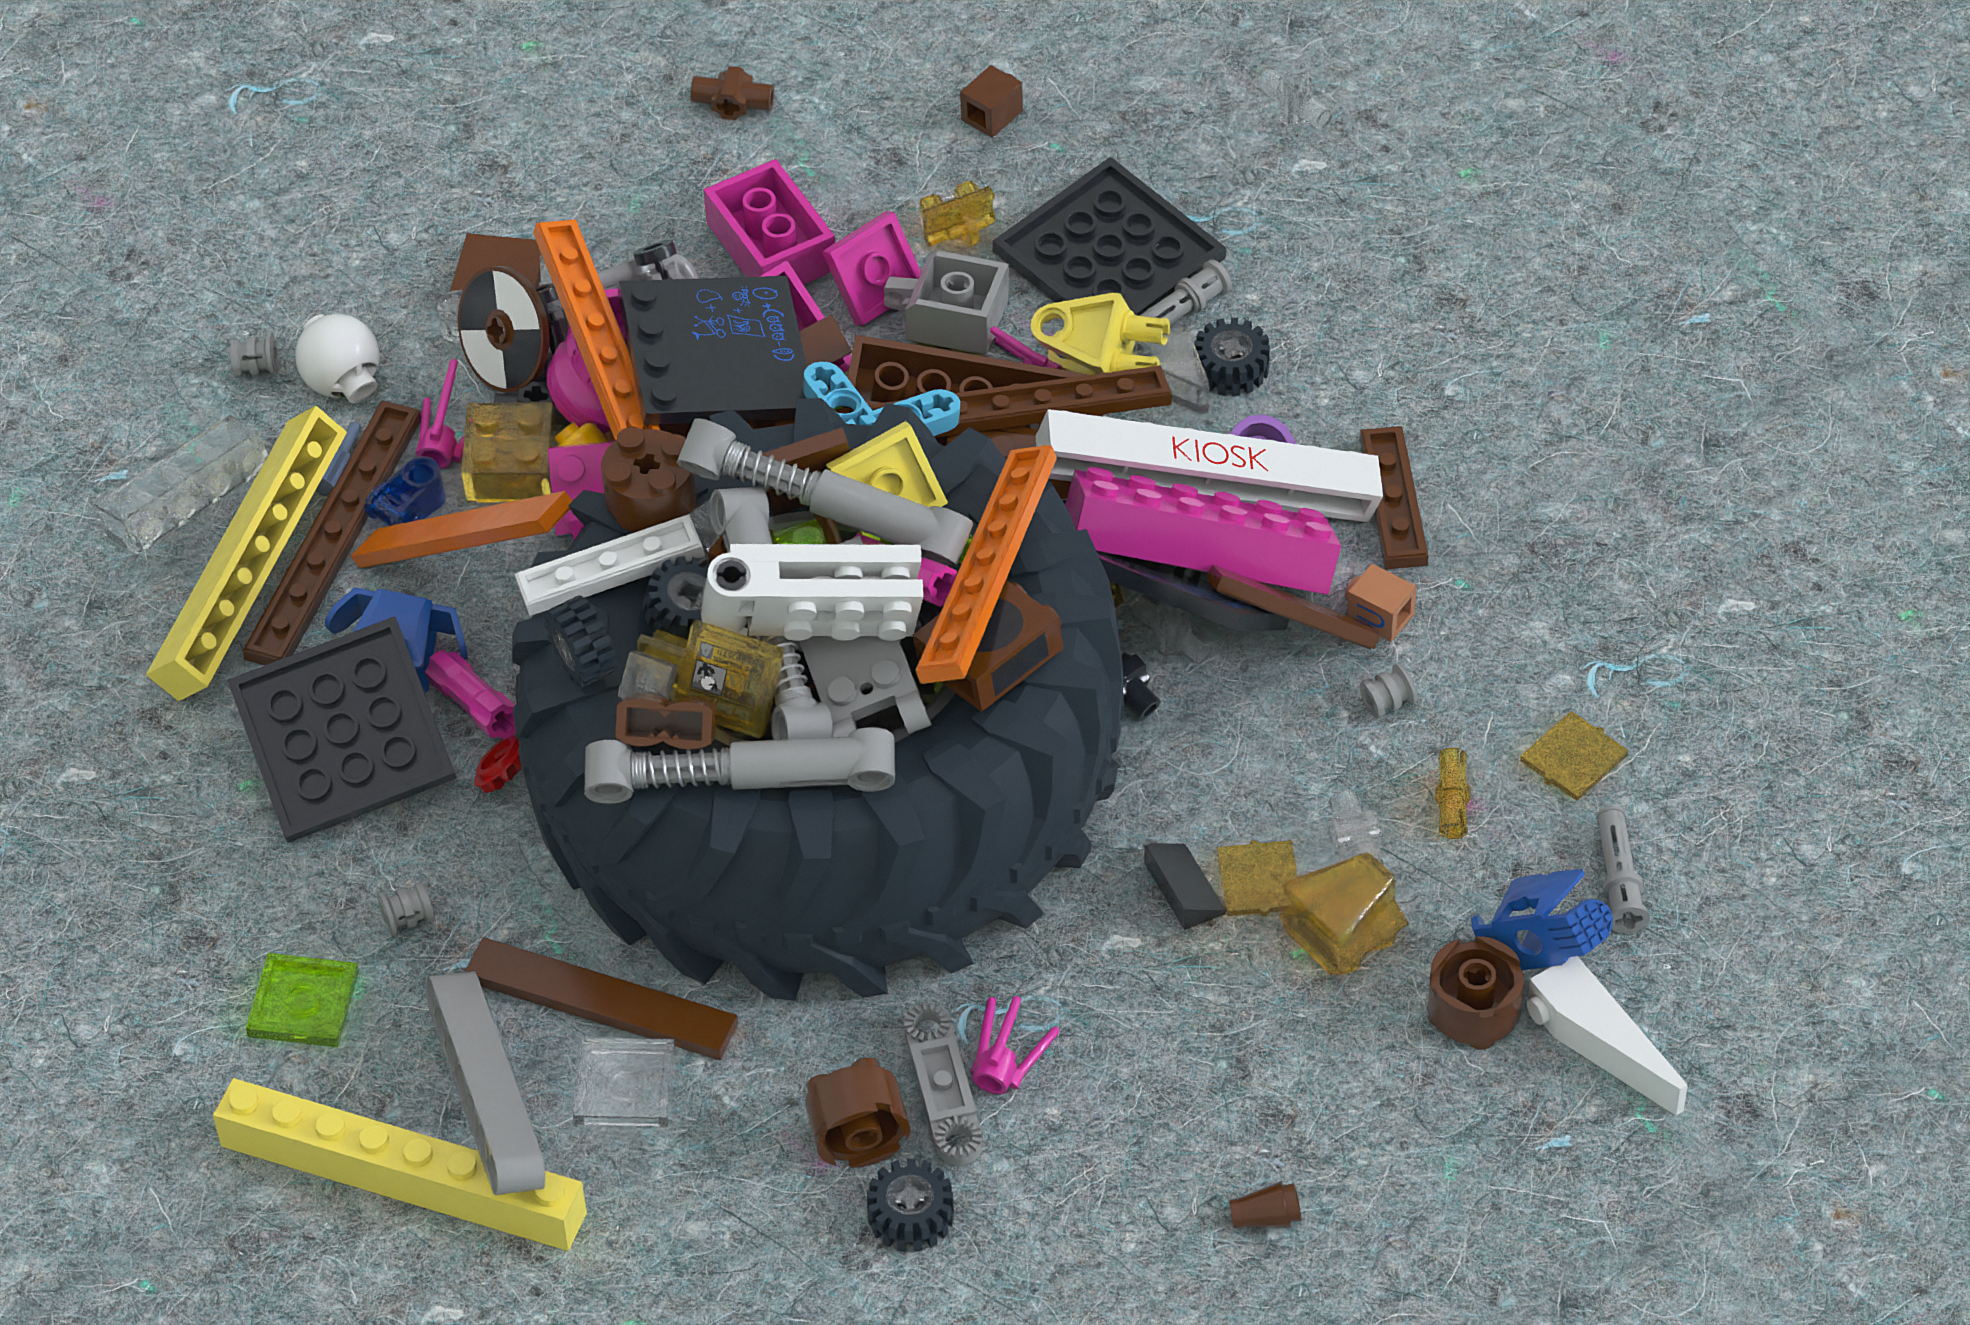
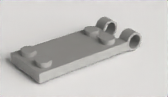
M858 536L843 543H840L838 545L864 544L860 536ZM811 636L806 640L799 641L821 703H825L829 709L833 737H847L852 731L857 730L856 720L896 704L909 734L931 725L900 640L887 641L880 639L879 636H859L853 640L840 641L832 638V636ZM873 687V691L870 694H862V691Z

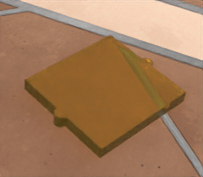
M1570 711L1521 755L1520 761L1542 776L1545 784L1555 785L1571 798L1578 801L1628 756V750L1604 734L1602 727L1596 728L1573 711Z
M1252 840L1250 844L1217 847L1227 917L1260 914L1263 917H1267L1272 912L1302 910V899L1292 840L1259 843L1256 840Z

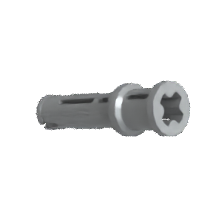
M1211 259L1203 265V270L1190 279L1186 277L1179 280L1173 293L1139 316L1155 318L1166 311L1167 315L1162 318H1168L1171 325L1188 312L1198 313L1206 307V302L1219 293L1227 294L1232 289L1231 278L1227 270L1218 261ZM1206 283L1208 286L1203 289L1201 286ZM1135 341L1133 351L1144 342Z
M1607 806L1599 810L1596 815L1607 877L1602 887L1603 894L1610 903L1613 916L1612 930L1623 934L1634 933L1646 927L1650 918L1649 911L1643 905L1641 898L1644 892V882L1641 876L1634 871L1631 846L1625 822V811L1619 806ZM1614 842H1618L1619 856L1615 854ZM1617 865H1622V870H1618ZM1626 912H1630V920H1627Z

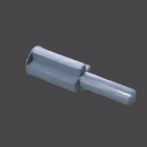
M350 422L347 427V434L315 490L318 493L328 496L332 488L335 487L351 457L349 451L361 430L358 422Z

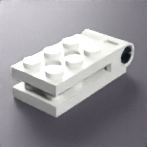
M730 544L729 553L717 556L709 565L701 609L702 621L711 632L722 636L738 633L746 625L747 619L749 636H784L789 640L795 641L806 640L811 636H832V638L840 641L853 640L859 636H879L883 640L896 641L906 636H913L923 600V582L917 579L921 566V545Z

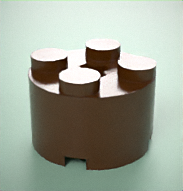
M628 427L621 430L617 435V440L607 448L601 461L605 503L608 512L610 511L615 517L616 523L623 529L635 533L692 514L697 500L695 476L677 464L686 438L662 430H641L637 427Z
M1475 937V941L1460 943V939L1443 946L1437 952L1431 964L1428 993V1019L1430 1023L1448 1038L1460 1043L1469 1044L1478 1050L1488 1049L1496 1041L1507 1036L1517 1025L1522 1007L1524 974L1516 953L1504 943L1489 937Z
M861 1058L849 1067L838 1069L829 1074L816 1075L807 1082L808 1093L805 1099V1106L818 1154L826 1163L836 1166V1159L849 1161L850 1168L870 1166L890 1158L899 1151V1141L904 1135L908 1139L910 1125L897 1079L889 1070L880 1067L876 1059Z

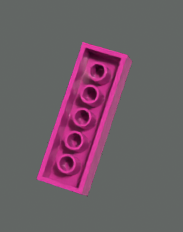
M1089 467L1087 472L1074 469L1065 506L1071 515L1075 529H1087L1097 551L1207 572L1210 571L1213 564L1255 581L1329 594L1342 545L1327 518H1324V514L1308 508H1300L1298 513L1282 510L1281 505L1267 500H1257L1256 504L1241 502L1239 497L1226 492H1215L1214 496L1199 494L1196 488L1185 484L1176 483L1172 485V488L1155 485L1156 482L1150 478L1132 475L1127 480L1113 477L1112 472L1097 467Z

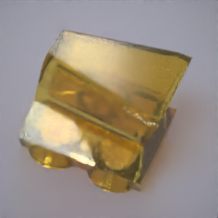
M1369 852L1293 878L1282 885L1284 893L1294 904L1279 914L1287 934L1330 975L1337 973L1349 974L1356 971L1361 966L1363 956L1373 949L1382 950L1390 947L1396 940L1397 932L1409 925L1395 901L1396 881L1394 876Z

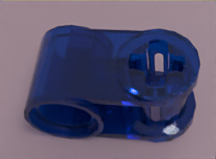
M423 456L408 461L398 472L369 493L364 504L366 515L372 519H380L388 526L427 518L431 513L441 508L446 499L439 464L434 459Z

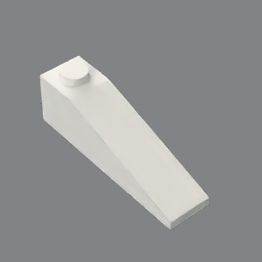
M1578 956L1570 957L1563 965L1550 967L1530 978L1526 1006L1531 1018L1538 1025L1543 1024L1555 1039L1674 1115L1684 1112L1688 1086Z

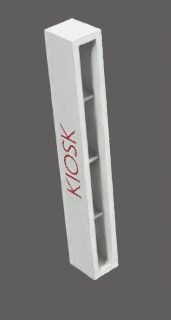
M1051 409L1047 410L1035 436L1036 447L1052 445L1057 457L1049 479L1071 482L1074 469L1087 472L1089 467H1097L1112 472L1113 477L1129 480L1130 476L1138 475L1154 480L1156 482L1155 485L1172 488V485L1176 483L1185 484L1196 488L1199 494L1214 496L1215 492H1226L1239 497L1241 502L1256 504L1257 500H1267L1281 505L1282 510L1298 513L1300 508H1308L1324 514V517L1368 523L1383 498L1378 456L1354 451L1347 452L1316 446L1277 442L1275 440L1248 438L1233 434H1220L1191 428H1178L1149 422H1135L1107 416L1100 417Z

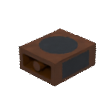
M1006 580L965 679L940 682L981 712L1064 649L1060 629L1062 623L1059 615L1049 605H1041L1028 596L1019 584L1015 582L1010 583ZM939 615L913 634L918 664Z

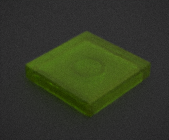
M267 953L246 1025L247 1036L251 1038L338 1047L359 975L358 964L355 962Z

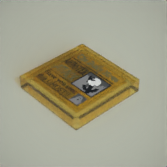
M696 620L691 625L675 699L683 696L707 698L717 704V725L761 738L766 731L785 648Z

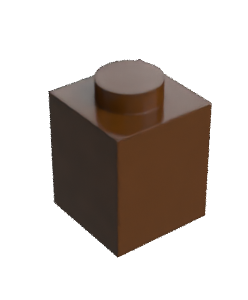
M990 65L960 91L961 121L993 138L1023 111L1022 82L1013 75Z

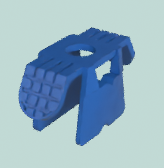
M354 587L331 608L325 619V627L331 633L336 634L347 629L359 618L360 620L353 632L395 616L424 693L429 690L430 682L425 674V670L429 666L430 657L435 652L437 632L455 635L460 656L465 660L468 659L456 608L433 604L432 600L384 589L371 591Z
M1583 869L1555 871L1548 875L1540 873L1514 879L1510 883L1491 921L1492 924H1484L1478 914L1471 917V924L1476 937H1489L1504 943L1516 953L1520 960L1521 969L1530 970L1560 966L1566 963L1570 957L1587 954L1608 937L1613 925V916L1610 908L1604 902L1596 899L1583 900L1564 914L1548 916L1585 875ZM1529 907L1536 909L1534 914L1509 917L1513 911H1524ZM1528 930L1521 945L1517 938V932Z

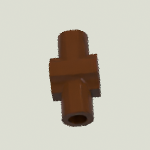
M729 66L726 71L719 73L718 78L694 76L691 83L690 99L691 102L711 104L712 111L720 114L722 119L737 120L740 115L746 114L747 108L771 111L775 90L773 84L753 82V76L747 74L743 68Z

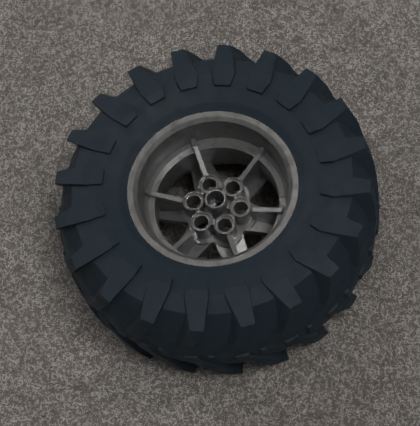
M822 398L797 399L795 424L754 430L734 410L709 416L711 422L732 431L736 435L737 443L740 442V444L743 443L747 447L750 446V451L757 454L760 450L762 453L841 427L844 429L851 451L905 421L908 422L948 504L942 507L960 513L973 522L958 564L955 568H952L957 573L1006 462V459L991 439L969 427L947 446H944L937 442L929 428L910 408L890 403L885 404L873 426L845 423L840 415ZM694 474L697 500L690 517L705 554L704 557L700 558L698 566L705 568L709 562L708 551L721 536L715 533L711 523L710 499L712 492L715 489L754 487L751 480L743 483L740 476L733 479V477L730 478L726 474L722 477L720 476L719 480H711ZM1048 480L1006 580L1010 583L1015 582L1019 584L1028 596L1041 605H1049L1056 611L1062 623L1060 629L1064 649L982 712L943 683L932 682L935 689L934 695H920L931 722L930 726L909 734L897 704L856 720L857 729L868 727L881 728L891 732L894 736L895 782L890 788L884 790L861 791L849 785L733 790L732 784L721 785L718 781H713L708 786L704 781L700 782L697 787L692 782H687L684 787L679 783H674L671 788L666 783H661L659 788L649 784L647 789L645 787L643 789H634L632 796L620 803L594 802L585 796V749L590 743L596 741H620L615 738L617 704L622 698L635 693H652L671 701L679 697L689 696V693H692L699 697L708 698L713 702L715 701L714 699H717L689 690L693 689L754 709L753 711L717 699V705L719 702V704H726V708L729 705L734 708L731 712L732 715H728L726 709L721 710L718 707L716 718L753 724L735 734L726 731L716 724L715 738L712 743L702 748L689 749L691 754L699 753L700 749L704 753H712L713 748L719 753L722 748L729 749L731 742L773 740L771 723L773 711L777 707L776 703L756 700L754 707L753 701L748 706L749 702L747 705L745 703L742 704V698L741 703H739L737 693H735L734 700L737 699L738 702L729 700L723 696L725 687H727L725 685L722 697L690 687L696 659L705 662L703 657L698 656L700 645L697 646L694 638H692L689 646H681V638L675 637L673 644L665 641L668 633L664 631L658 637L653 632L655 623L647 625L645 621L647 612H643L642 605L652 574L583 598L589 601L590 608L594 607L598 620H602L605 626L603 628L605 633L610 636L612 641L610 646L614 648L616 653L614 658L617 660V670L582 688L576 686L574 680L571 681L569 679L567 670L562 669L559 664L560 659L558 655L555 656L552 650L554 646L548 640L546 634L549 632L544 628L543 623L545 621L543 618L545 611L532 615L530 619L518 622L512 633V663L520 666V673L516 675V705L513 707L516 737L519 739L518 752L535 818L546 847L573 890L582 888L593 910L615 935L630 946L648 934L662 956L679 972L704 984H707L725 961L732 962L751 984L769 998L795 1001L804 973H833L848 988L861 997L888 994L886 965L927 954L950 973L970 966L974 963L961 939L997 918L1023 928H1028L1044 913L1028 893L1042 881L1053 867L1081 868L1092 847L1091 841L1081 829L1089 818L1095 802L1108 799L1115 790L1118 762L1112 759V754L1117 751L1120 721L1124 718V699L1122 687L1123 661L1110 582L1087 529H1075L1069 511L1054 486ZM583 490L568 506L585 527L579 532L567 550L538 552L530 568L632 534L633 532L623 529L616 523L615 517L607 510L604 493ZM768 500V528L776 532L777 544H823L813 513L810 512V506H804L774 516ZM835 521L842 543L845 540L854 538L859 533L857 529ZM884 539L880 540V542L887 545H898ZM676 592L670 595L672 602L682 609L688 611L702 609L701 600L692 594ZM914 646L904 650L913 676L917 674L915 670L918 666ZM873 687L862 691V694H870L873 691ZM731 689L728 690V698H730ZM732 690L731 698L733 699L734 691ZM815 690L811 693L812 697L817 703H821L818 692ZM738 708L739 711H740V709H741V712H740V713H742V710H743V715H742V717H745V718H746V716H747V712H745V711H748V712H749V718H748V719H750V720H749V721H748V720L745 721V719H743V718L739 719V718L741 717V715H739V712H738V714L735 713V712L737 711L736 709ZM664 741L650 746L630 745L633 752L636 753L638 751L640 753L642 751L644 753L645 751H650L651 756L660 755L661 751L664 752V755H673L674 750L677 751V754H686L688 750L673 747Z

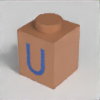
M1371 563L1361 577L1355 576L1350 581L1346 589L1345 599L1348 600L1347 616L1370 624L1381 637L1392 642L1415 614L1417 586Z

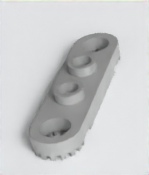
M922 1002V1005L916 1004L913 1009L910 1008L907 1011V1015L904 1017V1034L933 1142L941 1160L955 1166L967 1165L980 1156L983 1148L982 1131L977 1118L976 1108L947 1010L944 1011L941 1005L935 1006L933 1002L930 1005ZM924 1020H931L940 1025L937 1028V1032L933 1031V1034L927 1032V1035L924 1032L920 1034V1031L916 1030L915 1026ZM964 1134L972 1142L969 1143V1146L965 1145L964 1149L959 1147V1150H956V1147L952 1149L950 1144L947 1145L946 1140L952 1135Z

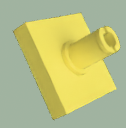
M906 421L826 464L828 470L930 508L931 506L942 507L948 504L911 425ZM858 530L861 535L878 541L882 540V538Z

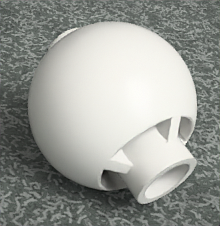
M320 314L312 317L305 323L295 350L297 370L303 381L312 390L327 397L339 398L342 392L352 404L368 398L377 388V382L373 377L377 372L380 360L378 343L372 331L360 320L344 314L325 316Z

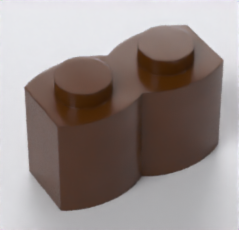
M652 693L631 694L622 698L617 704L615 738L634 746H650L664 741L673 747L681 749L702 748L710 745L715 738L717 704L699 696H683L669 701L660 695Z

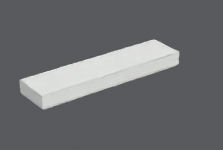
M688 514L515 573V577L529 616L549 610L578 595L584 598L653 574L657 567L661 569L662 563L669 559L674 566L677 557L685 556V562L687 563L692 560V557L701 558L705 554L691 517Z

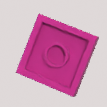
M891 211L883 212L822 251L856 325H865L890 309L884 305V287L889 277L919 279L921 270L896 214Z

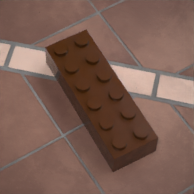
M855 335L848 380L865 402L870 405L906 400L938 389L959 393L1089 374ZM1041 423L993 429L991 431L1036 436Z

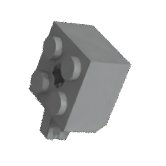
M938 250L928 256L919 279L888 278L884 287V305L905 312V340L986 355L994 337L990 333V328L992 326L998 328L1008 303L1009 264Z

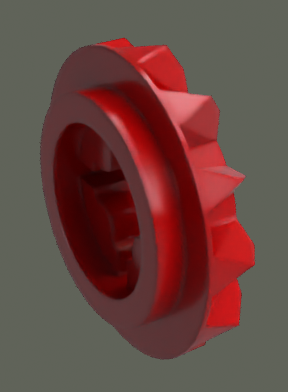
M512 735L505 740L501 739L479 762L476 768L474 785L485 794L501 789L506 782L512 781L513 777L522 770L518 752L519 739H517L516 735Z

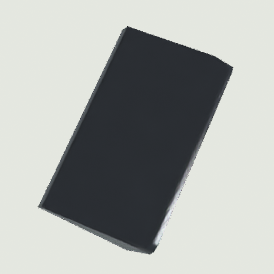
M1151 843L1144 846V864L1184 930L1226 914L1224 906L1186 844Z

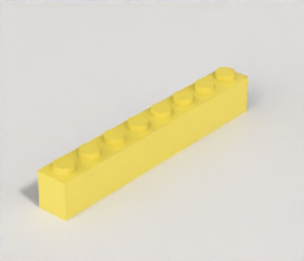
M317 406L287 421L146 673V676L177 701H181L208 687L347 434V431Z
M232 1079L213 1114L221 1147L569 1251L587 1214L582 1181L545 1171L544 1189L494 1195L479 1151L239 1079Z

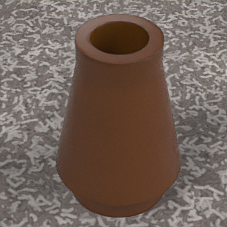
M1281 1180L1243 1197L1229 1200L1234 1228H1291V1223L1302 1221L1295 1183L1283 1185Z

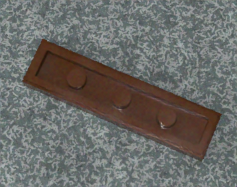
M1395 426L1360 430L1359 440L1362 454L1376 455L1379 460L1383 498L1374 512L1384 568L1387 570L1428 566L1429 555L1403 427Z
M1212 564L1206 579L1219 593L1364 648L1374 649L1380 637V634L1366 622Z

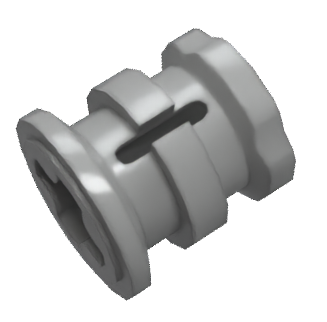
M267 333L265 340L259 341L258 337H249L247 342L242 343L239 339H231L230 360L236 377L243 376L246 371H250L252 375H258L265 369H268L272 375H277L279 357L276 340L272 333ZM259 354L262 355V356H255V357H247V356H253V355H259Z
M1399 662L1392 666L1391 674L1382 672L1375 676L1374 682L1365 680L1360 683V693L1363 701L1376 719L1384 716L1386 709L1394 711L1401 708L1402 702L1405 700L1411 705L1418 702L1414 682L1406 668Z
M422 882L416 883L414 889L406 891L404 887L395 890V895L387 897L383 892L378 893L380 911L391 936L397 935L398 927L405 925L409 929L417 926L416 921L424 919L426 922L434 920L433 909Z

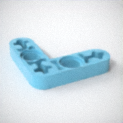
M816 362L804 370L803 393L806 398H822L831 408L837 406L851 407L854 410L851 413H838L845 423L873 426L883 407L872 411L839 367L830 362ZM827 385H830V392H829V393H828V387H827ZM932 390L894 403L895 405L910 408L929 428L933 436L950 431L959 423L961 402L957 395L948 390Z

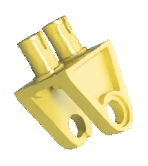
M1107 293L1051 303L1040 307L1031 319V330L1036 340L1043 347L1049 349V360L1062 365V370L1093 375L1160 366L1158 357L1132 355L1135 341L1166 345L1168 338L1163 337L1162 334H1170V322L1168 318L1134 315V312L1129 309L1120 293ZM1055 318L1064 320L1062 330L1056 332L1053 336L1043 334L1042 326L1045 321L1048 322ZM1058 354L1061 355V356H1063V357H1066L1067 359H1063V358L1058 357Z

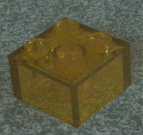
M552 402L467 403L461 471L467 502H511L552 493L548 448L555 447L557 442L554 438L557 435Z

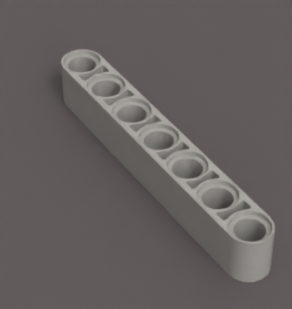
M467 971L428 976L426 992L430 1014L494 1195L544 1189L545 1167L541 1149L476 972Z

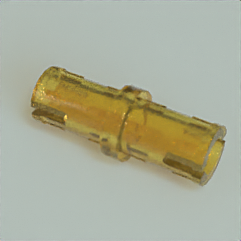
M1450 747L1441 750L1438 754L1439 783L1435 787V799L1439 803L1440 808L1439 834L1441 836L1446 835L1448 839H1458L1468 833L1467 803L1471 799V787L1467 784L1466 778L1467 753L1462 750L1459 759V748Z

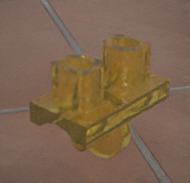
M972 180L958 184L954 189V199L943 202L941 197L936 194L921 198L920 215L923 220L924 240L928 246L948 239L951 241L962 237L967 246L977 244L979 242L978 230L984 229L989 224L996 222L993 210L995 193L991 187L986 186L980 189Z

